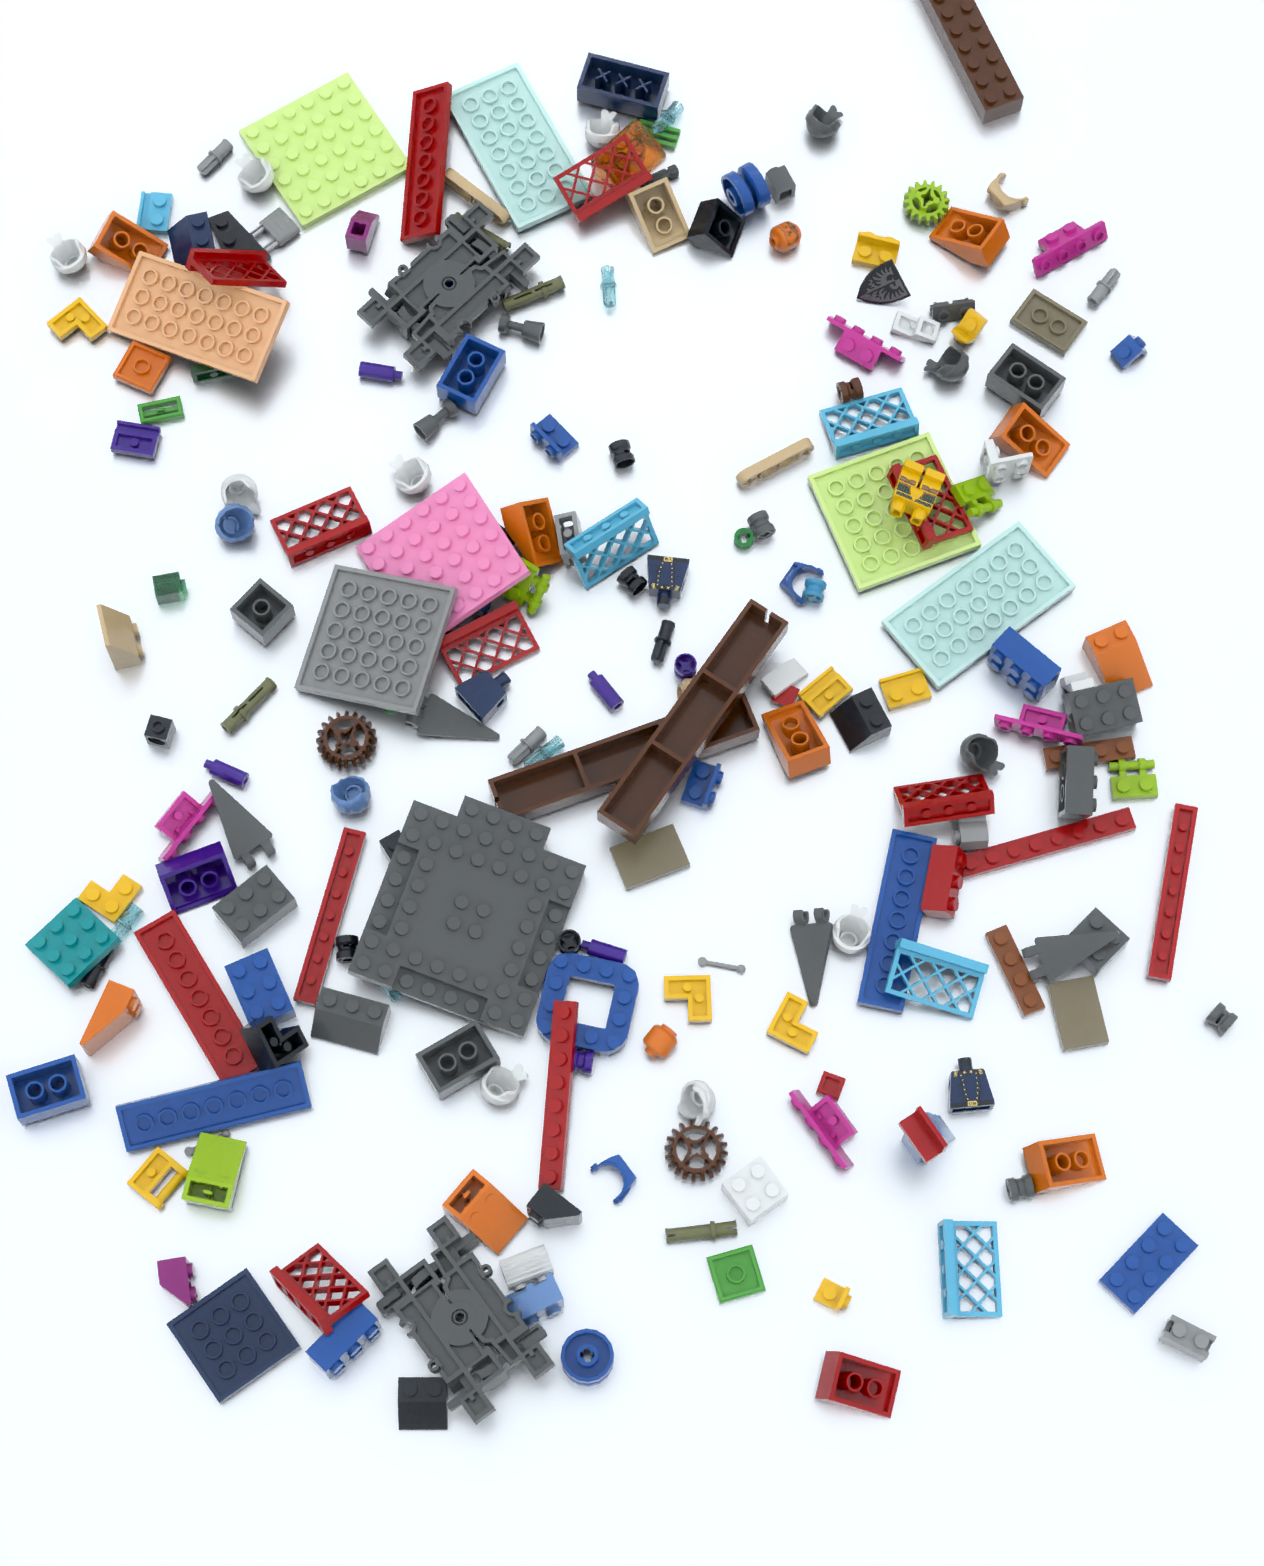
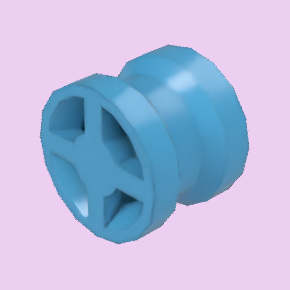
M807 578L804 584L806 589L802 593V599L810 603H822L824 600L823 591L826 590L827 586L826 582L817 578Z

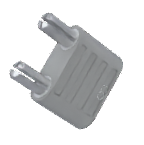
M279 207L261 220L259 226L251 231L250 234L253 238H256L265 231L272 239L263 247L268 253L276 246L281 247L297 235L300 229Z

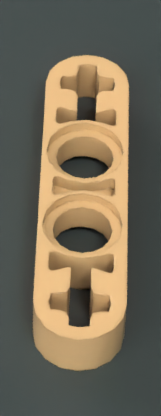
M448 168L445 171L444 183L470 204L474 205L478 201L482 202L494 213L493 221L496 224L503 226L510 219V214L504 207L454 169Z
M803 438L745 468L736 475V480L741 488H746L806 457L815 447L809 438Z

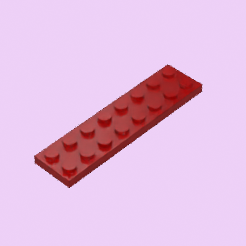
M448 81L413 91L400 241L404 244L440 235L452 85Z
M175 910L133 932L218 1078L221 1080L258 1070L259 1068L239 1030L244 1026Z

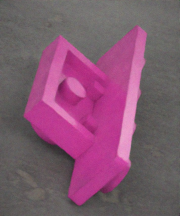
M1101 220L1083 229L1072 221L1038 240L1039 248L1044 252L1032 259L1035 276L1040 277L1107 240L1108 235L1105 222Z
M837 314L835 317H827V321L844 330L834 350L867 369H874L882 352L899 362H904L906 359L901 355L902 351L896 347L891 346L889 349L882 345L884 343L882 339L874 335L872 338L864 334L865 330L857 325L853 327L847 325L845 318Z
M1023 704L1019 719L998 714L994 716L995 726L1002 731L1014 730L1023 736L1032 737L1034 735L1041 737L1047 742H1063L1066 746H1083L1084 743L1083 735L1064 731L1068 715L1065 713Z
M181 791L154 825L157 830L171 840L158 857L160 861L172 859L177 854V846L181 841L184 843L192 834V827L203 821L206 817L204 812L209 806L213 807L215 805L211 791L201 804L185 791Z
M799 1089L792 1090L789 1093L792 1098V1105L798 1111L801 1110L806 1117L804 1118L806 1124L819 1135V1142L823 1147L831 1151L835 1164L843 1169L851 1168L854 1164L841 1145L858 1133V1131L832 1095L827 1094L812 1107Z

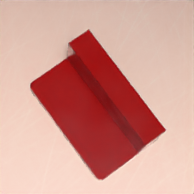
M921 1106L917 1107L914 1113L898 1123L925 1164L946 1151L948 1147L947 1142Z

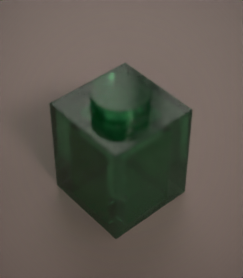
M179 572L152 576L158 605L185 600L184 592H188L185 579H181Z

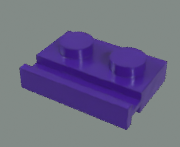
M117 420V427L114 431L110 447L111 452L154 459L161 428Z

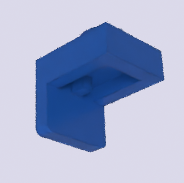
M1130 334L1110 351L1125 369L1141 354L1146 355L1148 352L1144 348L1146 343L1139 336L1135 337Z

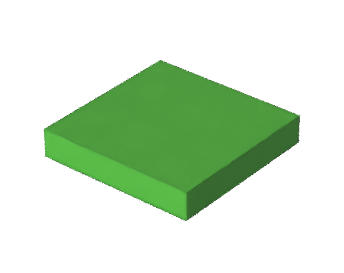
M752 1244L706 1257L719 1304L766 1291Z

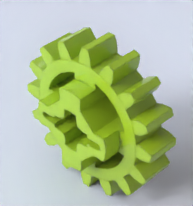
M924 180L922 185L915 182V187L909 186L908 192L904 194L903 207L906 208L905 214H911V221L915 218L918 219L919 225L922 221H925L926 226H929L930 221L937 224L938 218L943 220L945 213L948 212L950 198H947L948 192L942 191V185L936 187L935 181L927 184V181Z

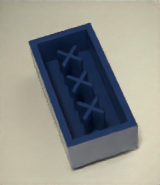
M588 52L577 85V101L658 122L669 88L670 73Z

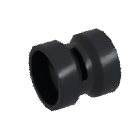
M620 439L608 446L610 454L614 457L613 464L616 469H624L635 463L634 455L630 452L629 440Z
M632 565L624 569L617 578V582L621 586H625L627 592L632 597L638 595L648 583L643 576L637 574V570Z
M571 929L563 931L558 937L560 953H580L581 937L579 933Z
M337 936L335 938L336 946L338 947L336 961L339 963H351L359 943L358 936Z

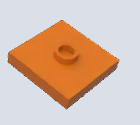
M133 340L112 376L113 379L152 395L170 365L172 358Z

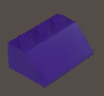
M220 841L155 865L171 910H175L177 914L226 896L237 888Z

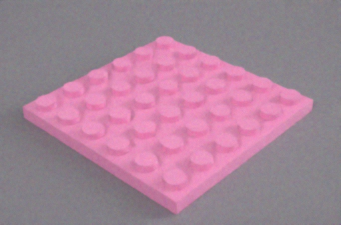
M465 472L355 547L370 571L456 587L458 594L445 633L531 575Z

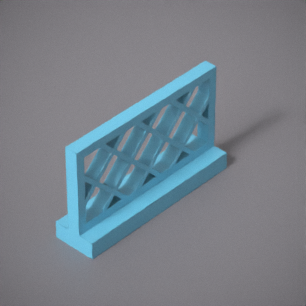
M902 387L819 410V415L833 446V453L836 459L919 435V421L917 417H914ZM898 395L901 400L899 405L888 402L891 397ZM874 402L881 405L878 411L867 407L870 403ZM884 407L895 410L892 417L881 413ZM855 408L860 410V413L855 417L847 414L848 410ZM864 412L874 416L871 423L861 419ZM900 412L907 415L909 419L900 421L895 418ZM835 414L840 417L834 423L829 421L826 416ZM844 418L854 422L850 429L840 425ZM878 418L888 421L887 425L881 427L875 425ZM857 424L867 427V430L864 432L854 431ZM836 430L847 433L845 437L835 439L834 436Z
M638 498L630 501L564 543V547L571 555L581 582L586 589L659 543L649 518L650 511ZM644 519L640 528L634 527L635 523ZM626 530L622 540L616 539L619 533ZM632 531L638 532L635 542L628 541ZM644 534H649L651 539L641 544ZM607 542L605 550L598 551V547ZM614 543L620 544L616 554L610 553ZM626 545L633 546L629 554L622 555ZM589 553L586 563H581L579 559ZM595 555L602 556L598 565L592 564ZM608 557L614 558L610 566L604 567ZM589 569L596 570L594 576L587 580L586 576Z
M896 939L895 953L884 993L973 1019L984 975L987 974L989 965L908 939ZM900 954L908 956L913 964L903 971L898 963ZM928 962L935 972L924 978L918 965ZM915 968L921 980L910 985L904 973ZM947 968L951 969L957 978L948 984L945 983L940 974L941 971ZM937 975L942 987L932 992L926 980ZM968 975L977 977L975 987L968 991L962 979ZM898 976L902 977L907 987L901 991L891 989L893 979ZM958 981L964 993L954 999L948 986ZM920 983L924 984L928 995L922 998L916 997L912 989ZM943 989L950 999L944 1005L939 1004L934 994ZM907 990H909V992H910L911 995L906 994V993H904V992H906ZM964 996L970 1002L968 1012L961 1011L956 1003L957 1000Z
M943 1219L937 1224L943 1319H952L954 1317H1003L997 1221H953V1219ZM956 1227H964L970 1233L964 1242L956 1236ZM981 1227H990L991 1238L987 1242L976 1233ZM972 1237L983 1246L976 1254L965 1245ZM962 1248L972 1257L965 1266L957 1259V1253ZM984 1249L992 1255V1262L988 1266L978 1257ZM974 1260L984 1269L977 1278L967 1269ZM963 1272L973 1281L966 1290L959 1284V1276ZM986 1272L994 1279V1285L990 1290L979 1281ZM975 1284L986 1293L979 1302L968 1293ZM964 1296L975 1305L970 1311H960V1301ZM988 1296L995 1302V1312H988L981 1305Z

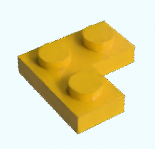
M81 297L77 298L47 322L48 328L61 341L79 328L93 342L106 332L108 327Z
M123 874L110 892L91 880L77 899L116 925L142 891L143 887Z
M710 975L664 976V1001L688 1000V1023L712 1022Z
M787 991L766 1034L808 1055L819 1032L799 1023L808 1002Z

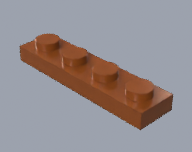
M1132 736L1083 743V746L1095 747V753H1098V765L1117 762L1118 759L1130 761L1136 758ZM1066 745L1042 749L1046 772L1059 771L1060 750L1066 747Z
M1007 925L985 933L984 936L1023 1018L1044 1010L1045 1004L1034 981L1031 980L1029 971Z

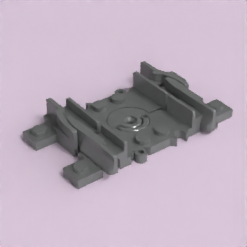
M480 201L462 215V219H459L454 214L448 216L445 219L447 230L441 235H435V241L438 242V245L431 246L429 243H426V249L410 262L409 269L404 264L398 267L399 276H395L387 285L385 295L389 298L388 300L372 287L368 291L371 299L357 311V315L372 329L388 315V319L391 320L392 324L406 339L411 335L416 342L403 353V358L418 372L437 354L449 364L453 357V349L451 347L454 346V339L457 336H463V330L460 329V326L465 324L472 328V322L488 308L489 301L492 306H498L500 304V296L505 299L507 293L514 288L510 285L509 281L519 290H527L530 282L524 274L540 260V255L526 242L511 255L507 254L504 250L498 253V244L482 231L494 219V213ZM450 281L453 283V286L446 287L445 283Z
M445 1215L426 1229L439 1247L431 1253L434 1259L433 1263L428 1264L424 1258L399 1276L386 1258L367 1273L384 1295L376 1303L377 1308L384 1317L395 1311L400 1318L399 1325L401 1328L408 1324L412 1325V1331L407 1333L409 1339H415L426 1356L432 1359L427 1364L430 1372L433 1374L440 1372L441 1377L454 1394L461 1388H465L464 1391L446 1403L450 1411L452 1412L462 1405L477 1425L496 1411L484 1393L507 1381L510 1378L507 1372L512 1367L514 1368L523 1362L534 1379L537 1380L556 1365L539 1343L547 1337L544 1328L537 1324L529 1329L521 1319L522 1312L520 1309L516 1312L508 1311L509 1306L514 1301L512 1298H506L493 1279L490 1278L493 1274L491 1266L489 1264L481 1266L473 1252L461 1258L476 1247L479 1241L473 1233H468L462 1238ZM442 1276L445 1278L444 1285L439 1279ZM415 1287L417 1291L412 1294L411 1290ZM444 1292L447 1294L448 1300L443 1295ZM463 1314L464 1320L458 1322L456 1321V1316ZM475 1337H477L486 1347L482 1349V1347L479 1345ZM488 1345H493L494 1349L501 1355L498 1359ZM477 1374L482 1382L477 1384L471 1375Z

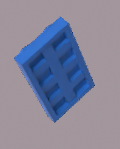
M1162 1213L1098 1282L1134 1315L1199 1245Z

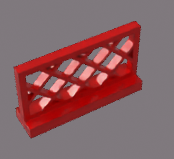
M626 134L553 178L573 212L577 223L582 222L653 179ZM623 140L628 147L626 156L615 153L617 144ZM613 147L612 152L607 151L608 149ZM600 154L611 155L608 167L597 165ZM614 156L625 159L623 171L611 168ZM593 158H595L594 163L588 162V161L592 160ZM628 160L637 162L641 170L635 174L627 173ZM584 164L593 166L590 178L578 175L580 166ZM596 167L607 170L605 182L593 179ZM575 169H577V170H576V174L570 173V172L574 171ZM610 171L622 174L619 184L613 185L608 183ZM565 175L575 177L572 189L563 187L559 179ZM625 175L630 176L629 178L624 180ZM578 178L589 181L587 193L575 190ZM592 182L604 185L601 195L589 194ZM607 186L612 187L611 189L606 191ZM574 193L586 196L584 205L576 209L572 202ZM588 197L594 198L587 203Z
M190 248L185 268L188 271L199 272L211 285L286 288L287 281L266 262L268 254L265 251Z
M937 455L914 461L924 466L933 463L938 472L946 475ZM900 463L892 465L887 474L893 490L903 466ZM947 475L942 483L946 488L945 492L939 491L937 494L938 497L942 498L940 505L934 503L932 509L937 510L935 517L928 516L926 521H923L920 526L910 522L923 551L930 549L933 544L973 531V527L963 507H960L950 491L952 485ZM944 500L954 504V512L942 507ZM939 512L951 516L949 524L937 519ZM905 513L906 516H907V518H908V520H910L911 515L908 514V513ZM953 519L962 521L965 527L958 529L952 526ZM934 524L945 528V534L936 536L933 530Z
M351 486L270 520L291 568L372 534L370 521L363 512ZM350 495L351 500L348 505L338 503L340 498ZM323 505L331 506L328 514L319 512V508ZM336 508L346 510L342 518L333 515ZM350 511L360 515L355 520L347 519ZM304 513L310 514L308 523L298 520L300 515ZM316 516L325 518L322 526L312 524ZM330 520L339 522L338 527L333 529L327 528ZM283 522L291 523L288 531L279 529L277 525ZM295 525L305 527L302 535L292 533ZM309 529L319 531L315 537H306ZM289 537L299 540L296 545L289 548L286 545Z
M516 600L444 635L439 652H441L457 684L460 685L463 683L459 676L461 667L473 670L472 677L475 676L476 671L480 673L488 671L492 674L540 650V647L522 616ZM515 617L518 618L521 623L519 632L506 628L509 620ZM494 628L502 631L499 642L487 638L489 630ZM505 632L517 635L514 647L502 643ZM520 637L529 639L533 647L527 650L517 648ZM473 638L483 641L480 652L467 648L468 642ZM485 642L498 646L495 657L482 653ZM500 647L513 650L510 659L503 660L497 658ZM454 648L463 651L460 662L451 660L447 652ZM465 652L478 656L475 667L462 663ZM480 657L493 660L490 669L483 670L477 668Z
M983 774L893 787L895 798L903 816L904 827L995 814L994 793L992 790H989ZM964 789V790H968L969 792H968V793H965V792H962L961 790ZM944 793V794H947V795H946V796H941V795H938V794ZM921 796L924 797V799L921 800L916 797Z
M319 1243L283 1269L275 1266L269 1271L276 1287L325 1336L334 1331L331 1326L333 1323L370 1297L369 1292ZM316 1254H321L320 1261H310ZM324 1267H334L332 1273L322 1274ZM308 1268H318L316 1274L306 1275ZM302 1269L300 1275H290L294 1270ZM346 1279L345 1285L335 1286L336 1280ZM330 1280L329 1286L319 1287L320 1281ZM314 1281L313 1287L303 1288L304 1282ZM343 1292L341 1299H331L333 1293ZM349 1292H360L354 1298H347ZM327 1293L325 1300H315L317 1294ZM329 1306H339V1309L331 1315L328 1313Z

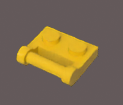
M157 1146L128 1180L127 1185L160 1211L164 1206V1201L181 1181L186 1179L188 1171ZM174 1169L177 1173L161 1192L154 1197L151 1194L152 1191L169 1171Z

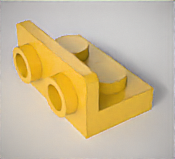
M859 231L851 263L872 269L890 259L895 264L900 241L893 237H882L872 232Z

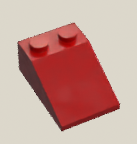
M826 1351L815 1399L891 1418L901 1370L844 1352Z

